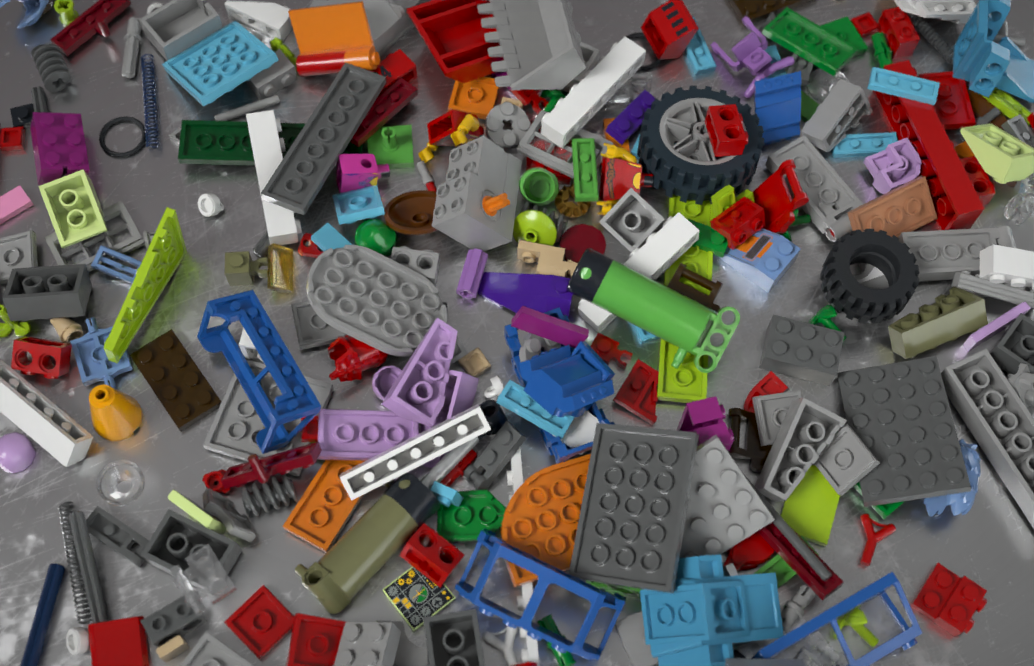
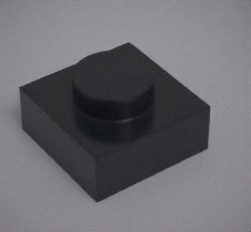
M33 103L10 108L13 127L29 129L34 112Z

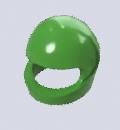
M535 167L523 173L519 181V190L524 199L533 205L543 206L551 203L557 197L559 183L555 174L546 169Z

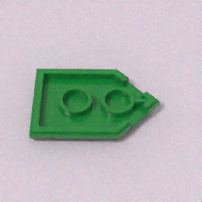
M488 490L458 491L463 497L459 507L450 504L449 507L440 504V509L437 511V533L448 542L477 541L481 530L485 528L495 533L502 525L506 507Z

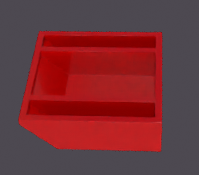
M432 0L407 8L408 15L446 77L461 83H467L496 73L492 71L491 63L504 60L503 57H490L488 55V48L500 46V43L485 42L484 34L497 30L496 28L482 27L481 19L493 17V14H480L477 7L480 4L490 3L489 0Z

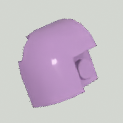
M908 138L889 144L886 150L870 155L864 160V164L874 178L872 185L882 194L917 178L922 163Z

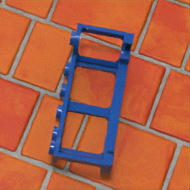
M560 307L544 312V314L570 323L568 316L562 314ZM509 324L505 326L504 337L511 351V362L520 386L525 388L527 381L521 377L519 366L521 344L518 338V329ZM594 402L588 410L589 413L595 416L599 423L615 425L614 422H610L606 418L604 411L598 409L596 402ZM538 427L549 454L555 456L557 464L568 461L570 457L592 449L593 441L570 449L569 446L561 442L559 436L555 437Z
M486 528L481 530L471 558L460 581L455 586V589L460 592L459 594L479 606L478 610L481 613L490 617L496 615L503 619L502 622L505 625L514 629L520 627L527 631L529 637L538 641L544 639L552 643L551 647L561 653L568 651L588 660H599L627 597L616 592L613 595L604 588L599 589L505 543L506 541L496 537V533ZM482 545L489 549L490 554L474 587L466 583V579ZM498 558H504L536 574L539 578L522 616L481 596L482 590ZM551 583L567 589L591 603L589 612L575 642L532 622L546 589ZM608 607L615 609L614 616L599 648L586 643L585 639L600 608Z

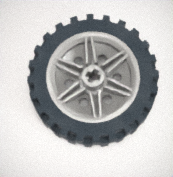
M697 85L690 86L689 90H683L682 87L676 88L673 94L666 92L662 94L661 101L655 99L651 104V109L647 108L637 149L639 164H642V168H645L644 173L653 174V186L657 190L663 188L666 190L665 195L671 198L673 195L679 196L681 202L686 203L687 199L695 200V204L702 205L703 201L710 200L712 204L711 196L727 185L734 187V192L740 194L744 191L745 184L749 185L753 175H755L764 145V138H762L764 130L763 126H758L760 119L757 114L751 115L752 108L748 104L743 106L740 103L739 97L735 95L733 98L727 96V91L722 89L720 92L712 91V87L705 86V89H697ZM736 104L738 113L742 114L744 131L748 133V144L745 145L742 155L722 156L715 159L704 122L708 107Z

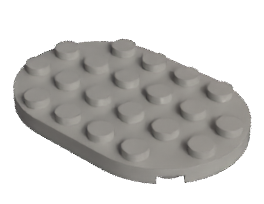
M345 245L342 248L336 249L330 248L316 258L308 273L306 292L316 314L331 327L384 353L402 357L412 356L437 317L443 322H447L446 305H443L438 295L439 291L432 282L414 270L369 248L358 245Z

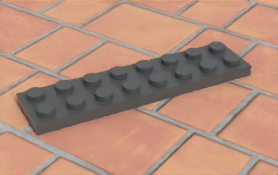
M345 62L261 192V198L305 215L338 162L339 155L343 154L385 86L386 77Z

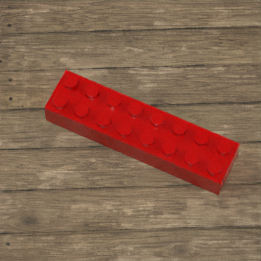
M909 60L884 65L883 68L918 77L916 69L912 67ZM873 90L872 92L891 131L896 132L898 141L908 138L921 159L922 163L918 177L926 176L938 218L935 221L939 229H970L984 210L983 200L974 189L973 181L968 177L963 161L958 157L954 144L945 131L943 122L939 120L935 106Z

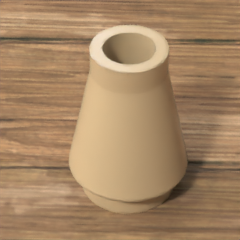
M67 317L50 319V323L54 326L63 343L71 344L70 341L83 337L82 326Z

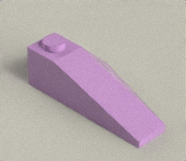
M437 317L393 383L381 405L401 418L432 426L445 402L446 383L449 381V367L453 358L458 331Z
M449 370L448 374L450 375L449 381L446 383L444 405L432 426L421 423V433L471 408L479 378L464 372ZM448 452L420 466L433 468Z

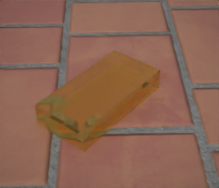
M274 243L268 247L267 289L287 295L293 292V249Z

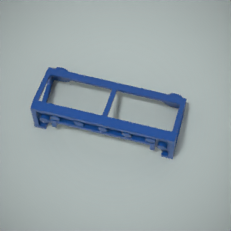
M253 290L207 302L197 338L206 351L211 353L223 352L265 426V429L260 430L256 436V443L262 454L285 447L320 412L321 404ZM217 316L226 320L222 325L207 329L210 317ZM240 320L266 365L257 377L254 375L228 329L232 322ZM269 372L282 395L275 398V409L260 385V381ZM305 417L298 424V426L290 434H288L283 424Z
M891 572L760 649L751 659H772L782 651L831 623L849 662L847 666H870L900 647L905 651L917 644L918 642L915 638L921 635L922 631L899 580ZM893 585L912 624L911 627L907 625L885 592ZM880 595L903 629V632L859 659L854 660L836 619Z

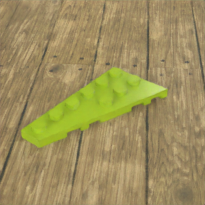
M166 208L145 257L137 269L136 277L109 337L105 340L104 351L109 361L118 364L187 253L176 210Z

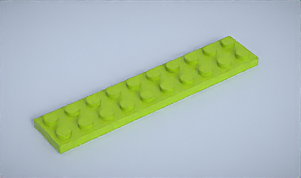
M673 195L672 198L669 197L668 217H674L679 212L687 220L691 219L711 227L710 221L714 219V212L710 200L703 201V204L700 205L695 204V200L687 199L686 203L681 202L680 197ZM691 246L664 272L665 286L669 285L680 263L687 265V269L712 281L713 252L700 250L699 246ZM681 277L679 280L708 296L711 293L710 290L684 277ZM660 338L659 377L657 384L658 400L689 403L706 399L708 373L700 372L696 368L694 355L690 353L686 354L679 368L672 367L671 364L678 347ZM707 354L702 355L698 361L699 365L703 368L708 367Z

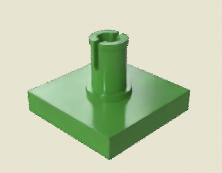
M411 125L382 126L367 139L368 154L375 155L377 165L388 164L389 169L414 167Z

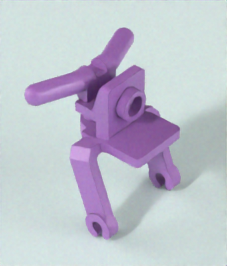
M745 16L741 20L751 33L732 47V51L738 60L737 62H733L716 42H713L710 46L715 54L719 55L733 71L739 72L745 67L749 69L753 76L756 75L744 92L745 98L749 99L754 95V81L767 78L770 74L793 65L795 60L789 56L771 64L772 58L765 52L768 48L765 36Z

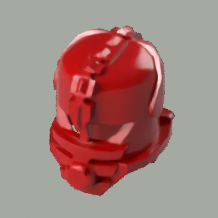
M340 336L330 343V347H328L329 357L335 360L336 365L335 371L329 374V378L331 380L338 378L340 382L361 380L362 371L382 365L386 361L388 354L351 336Z

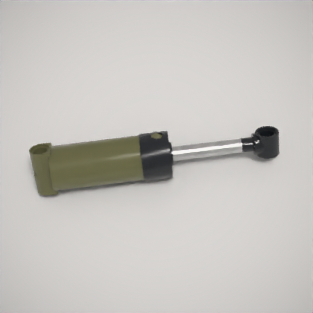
M487 400L479 405L491 430L450 450L421 480L407 472L396 480L383 484L387 487V490L379 500L318 562L315 561L309 569L302 564L296 566L295 573L302 577V585L317 598L328 613L337 614L341 612L423 523H426L440 509L439 501L430 490L434 482L440 483L485 435L497 434L504 423L508 422L500 404L496 403L497 401Z

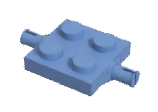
M91 317V321L88 318L85 322L89 332L83 337L70 341L82 383L88 386L104 381L105 385H111V387L117 389L114 377L133 370L127 349L118 364L109 361L104 351V343L107 337H109L113 326L106 329H98L96 318Z

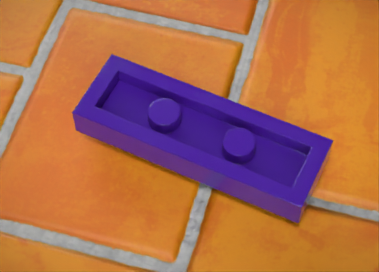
M644 89L607 126L605 132L623 145L642 125L647 108L651 109V104L656 98Z

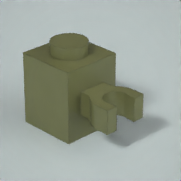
M249 251L225 252L224 274L229 286L253 285L254 275L261 278L269 277L267 269L260 270L261 266H269L267 257L252 261Z

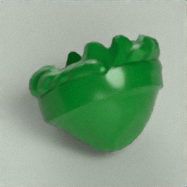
M370 219L360 224L356 230L355 245L369 248L386 257L392 254L393 247H397L396 233L385 221Z

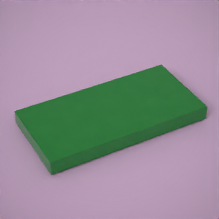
M788 7L763 28L762 32L767 38L832 76H835L857 54L859 49Z

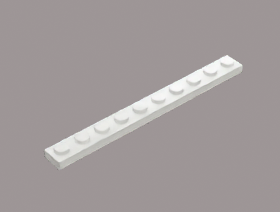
M520 448L509 460L511 470L507 471V485L512 486L513 494L523 484ZM532 582L521 585L522 595L517 596L518 612L523 611L524 613L533 593ZM519 627L520 638H525L526 648L521 649L522 663L536 662L537 666H539L537 640L529 637L527 631Z

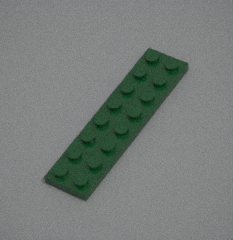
M182 120L178 152L179 164L255 166L247 122ZM281 123L282 132H278V136L284 139L286 151L282 152L283 158L306 123ZM349 142L343 154H363V144L357 147Z

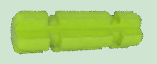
M275 37L270 41V47L274 52L280 49L295 66L297 72V57L283 44L280 38Z

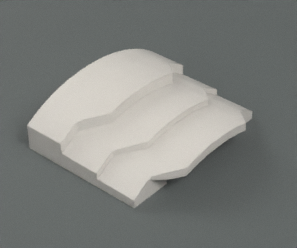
M894 0L897 6L904 12L923 18L947 20L956 24H966L976 7L973 0Z

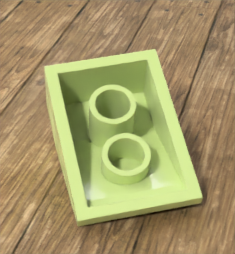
M991 123L961 128L960 133L984 171L992 176L994 181L1006 184L1007 182L1033 178V147Z
M84 169L38 186L62 249L108 231L95 188Z

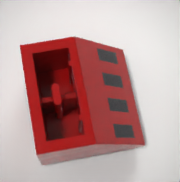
M669 0L648 14L640 27L659 60L680 58L699 29L682 0Z

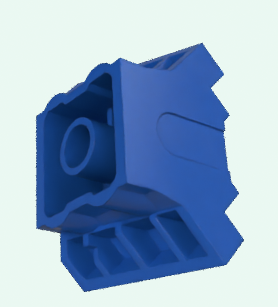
M801 71L754 81V114H757L760 119L758 126H763V146L800 137Z
M570 344L550 349V351L534 355L530 359L519 363L521 377L527 381L523 391L552 416L564 417L565 415L579 417L584 414L589 404L615 394L613 380L603 381L601 370L597 371L581 358V353L571 356Z

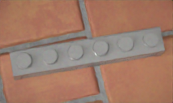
M964 270L955 272L952 287L1016 305L1026 302L1031 309H1034V290L1030 289L1029 292L1025 290V287L1015 288L1010 283H990L989 280L980 278L979 274L972 276L970 275L971 272Z

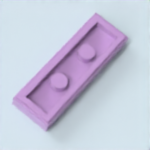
M1022 302L974 332L963 343L964 348L969 352L1009 327L1020 313L1025 315L1030 310L1029 305L1026 302Z

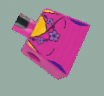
M373 154L339 155L336 170V183L339 193L377 185L379 178L390 177L389 165H377L375 155Z

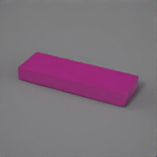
M522 306L511 320V326L563 345L570 344V347L574 349L580 341H585L589 336V329Z

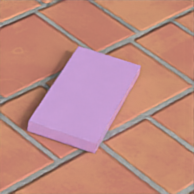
M320 409L318 413V443L322 451L317 459L368 460L418 435L419 423L401 418L392 411Z

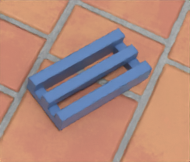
M101 245L91 267L132 284L137 270L105 258L102 255L106 253L138 268L142 262ZM99 261H101V262L106 263V264H108V265H111V266H113V267H115V268H118V269H120V270H123V271H125V272H128V273H130V274H133L134 276H133V278H132V277H130V276H127V275H125V274H122V273H120V272H117V271H115V270H112V269H110V268H107V267H105V266H103V265H100V264H98V263H99Z

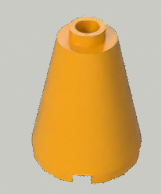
M104 384L98 385L91 390L89 404L94 430L109 441H121L131 437L136 428L140 427L142 423L143 412L138 401L132 396Z

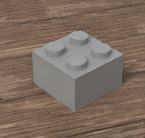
M630 188L599 223L632 252L637 247L641 248L651 233H657L662 228L665 219Z

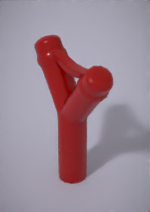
M862 514L860 519L867 542L860 563L864 566H870L877 543L896 531V527L892 523L888 525L880 524L872 520L869 514ZM872 524L883 528L875 532Z

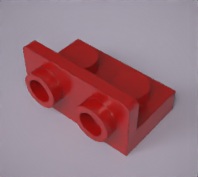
M744 196L710 221L711 228L726 237L728 247L733 250L765 226L764 208Z

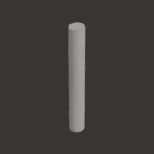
M274 95L215 115L214 118L215 121H228L280 103L278 95Z

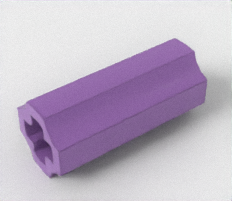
M476 248L468 250L456 293L463 298L471 299L477 297L488 260V254L483 252V250Z

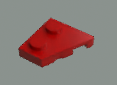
M638 359L613 401L649 424L654 425L657 421L655 414L656 402L658 401L657 384L659 372Z

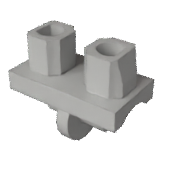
M1020 363L1018 372L1015 375L1008 374L1006 378L1027 408L1029 405L1034 406V374L1030 373L1027 364Z

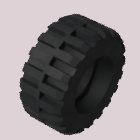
M858 229L852 231L851 234L843 235L833 245L822 266L820 279L823 282L821 288L822 292L827 293L826 300L829 304L833 303L835 305L834 309L838 313L842 311L846 314V318L850 320L853 318L859 319V323L866 324L868 320H871L872 324L881 323L882 320L888 321L904 309L919 284V266L914 265L917 259L913 253H909L910 248L905 243H900L898 241L899 238L895 235L891 237L887 235L886 231L882 230L874 232V229H865L862 232ZM865 263L878 268L885 275L889 287L885 289H871L863 286L852 275L850 265Z

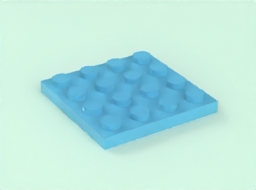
M233 21L162 65L171 77L202 106L213 103L223 94L232 91L244 81L252 79L254 75L262 70L270 68L272 64L279 60L274 51L237 21Z

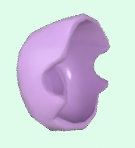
M394 365L384 366L374 374L372 388L380 400L383 401L393 383L401 373V368Z
M13 432L5 434L0 438V468L2 470L17 473L24 471L32 464L36 451L26 435Z

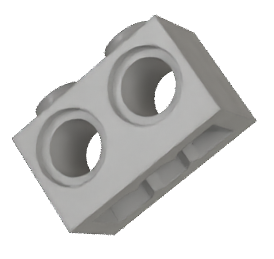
M407 246L393 247L390 259L398 263H408L405 265L406 267L423 275L436 287L440 268L439 253H435L432 250H414ZM423 266H431L429 269H422Z

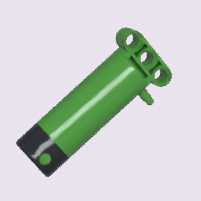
M587 248L583 253L566 288L568 292L678 347L671 364L676 369L679 368L686 354L690 353L694 355V364L700 372L709 373L713 371L740 321V314L733 307L725 306L716 312L591 248ZM728 310L732 311L735 317L734 321L731 324H724L721 320L722 314ZM717 332L721 333L723 336L721 345H711V335ZM702 355H710L712 358L711 365L706 368L701 367L698 362L699 358Z

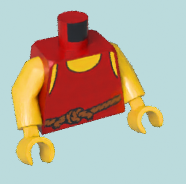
M450 110L427 123L429 142L427 147L420 151L418 155L426 163L435 157L432 151H436L439 146H461L483 136L484 128L479 125L477 115Z
M603 143L604 146H607V152L605 154L601 153L599 199L603 201L596 203L597 205H602V211L598 212V215H606L630 188L640 195V187H652L653 174L642 173V164L637 163V159L625 148L609 143Z

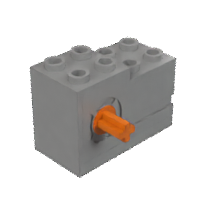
M485 136L452 149L449 155L446 182L438 185L436 191L437 196L433 211L432 227L470 249H481L483 252L512 242L522 161L512 154L504 152L503 148Z

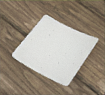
M585 411L583 415L574 418L561 441L572 449L592 442L594 440L596 424L599 423L598 419L588 411Z

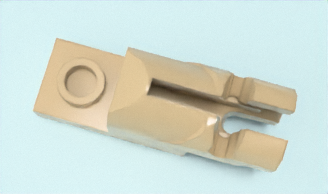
M519 240L517 259H521L526 263H538L536 274L571 278L578 264L571 260L564 261L565 248Z

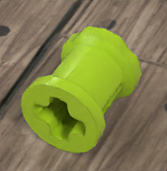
M56 0L54 9L60 14L59 19L63 25L67 26L79 17L78 12L73 8L74 3L72 0Z

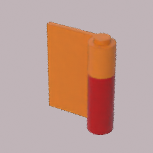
M363 1L288 11L300 51L296 58V68L301 77L338 74L345 62L365 70H375L377 65H379L380 56L375 50Z

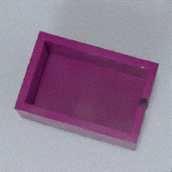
M33 112L30 130L38 185L61 178L63 168H67L65 176L83 169L89 175L90 168L81 114Z
M716 396L686 404L677 431L696 432L699 435L697 447L715 435L718 436L727 451H729L733 444L732 442H734L731 428L727 427L723 421L726 418L724 406L718 403Z

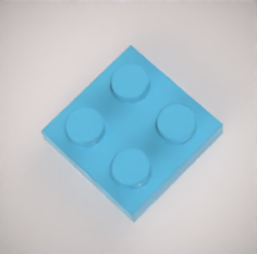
M377 185L332 195L339 225L352 224L366 218L374 219L379 217V215L385 214Z

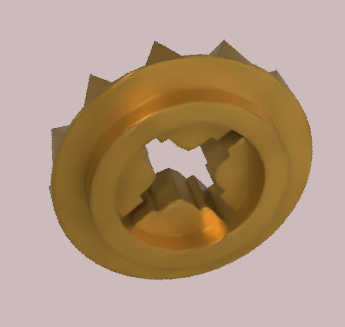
M574 183L571 186L564 185L555 198L557 210L564 214V216L572 218L584 215L589 210L591 201L577 202V205L573 201L568 202L569 195L575 198Z

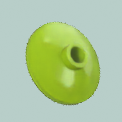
M525 210L518 214L514 220L513 237L517 243H519V240L553 246L557 238V229L552 219L545 213L538 210Z

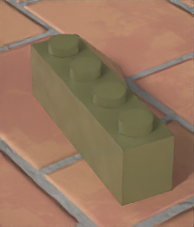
M956 287L949 289L950 294L947 296L939 295L935 298L934 304H924L919 307L917 314L909 313L888 326L892 351L905 359L914 358L921 352L935 349L940 344L954 341L959 336L977 331L988 324L984 298Z

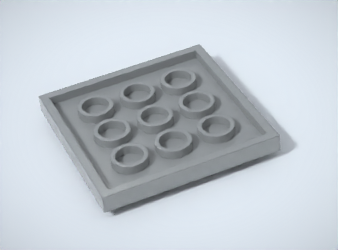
M246 359L256 377L266 367L265 364ZM269 372L260 381V385L275 409V398L282 395ZM234 373L203 446L207 450L248 462L247 458L253 454H257L260 459L311 443L301 442L300 431L285 447L262 454L256 443V436L260 430L265 429V426ZM304 376L321 404V409H326L334 388L333 384ZM301 418L283 424L288 434L298 426ZM302 467L293 469L287 474L299 477Z
M717 435L699 445L696 450L679 558L720 555L775 520Z

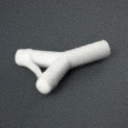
M508 626L499 632H484L482 639L503 653L508 666L518 664L513 652L517 629ZM506 632L504 642L496 637V635Z

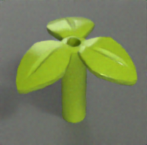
M0 304V318L5 322L0 323V338L8 337L12 329H14L18 337L27 335L31 331L30 323L10 321L6 308Z
M861 605L837 619L840 630L844 626H850L871 647H874L879 642V639L863 625L868 622L863 611L859 609ZM833 630V639L836 640L837 636Z

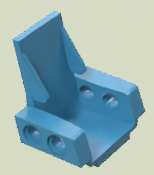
M979 0L954 44L952 77L970 81L969 90L988 98L996 87L1034 104V60L1027 58L1008 37H1003L999 44L993 42L1011 9V0Z
M721 555L679 558L673 594L640 590L646 645L651 646L652 657H658L659 666H725L726 658H734L732 643L776 639L784 636L776 573L724 576Z

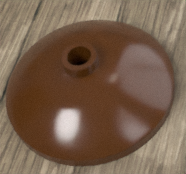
M418 190L393 198L384 209L386 224L401 234L412 236L426 235L438 231L432 227L436 192Z

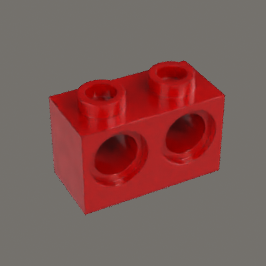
M899 7L883 10L878 21L880 26L879 32L885 34L887 45L892 51V59L913 55L920 38L907 12L902 11Z
M736 104L709 106L704 122L715 157L742 155L745 145L748 144V133L744 131L742 114L738 113Z
M975 156L962 158L964 169L968 177L972 179L974 189L983 200V204L987 205L996 193L993 182L990 181L987 173Z
M27 336L15 339L13 341L11 368L20 370V373L24 375L39 373L44 374V378L59 379L60 376L69 373L72 344ZM27 352L31 354L32 362L28 359ZM51 356L55 358L56 366L52 364L50 360Z
M423 523L406 543L399 556L438 587H441L457 568L465 554L440 536L436 530Z

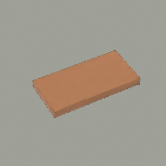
M919 176L847 212L853 231L860 229L864 232L865 229H874V232H879V230L886 231L887 235L891 237L895 235L898 238L902 232H912L938 219L926 176Z

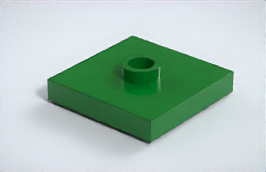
M848 16L820 25L822 28L859 48L855 56L867 52V45Z

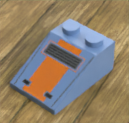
M762 228L733 250L727 247L723 258L717 257L769 293L794 264L801 248L782 235Z

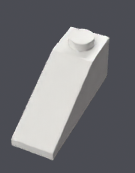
M226 1L225 3L229 18L273 39L278 37L283 42L293 30L288 13L291 9L286 6L269 2Z

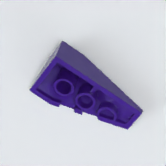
M484 272L478 290V295L515 313L522 306L542 313L560 307L562 314H566L568 318L574 294L566 289L570 278L556 275Z

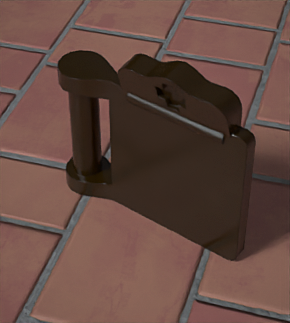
M680 263L667 287L718 312L720 306L713 302L719 294L723 283L719 281L715 283L687 269V265ZM681 277H684L710 290L711 293L708 296L679 280Z
M730 408L728 418L731 419L730 428L733 432L734 442H732L733 444L728 452L732 458L751 460V470L761 473L772 445L761 446L755 413L740 408ZM741 420H747L746 450L739 447Z

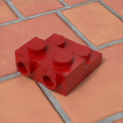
M937 563L910 606L956 637L962 632L967 634L973 627L975 620L971 617L975 611L979 613L986 605L988 600L984 596L987 590L965 575L960 578L940 563Z

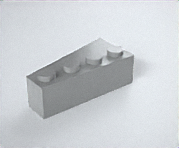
M804 397L793 400L755 484L758 491L773 501L787 500L805 476L806 471L820 457L819 454L826 445L830 444L836 432L844 426L847 420Z

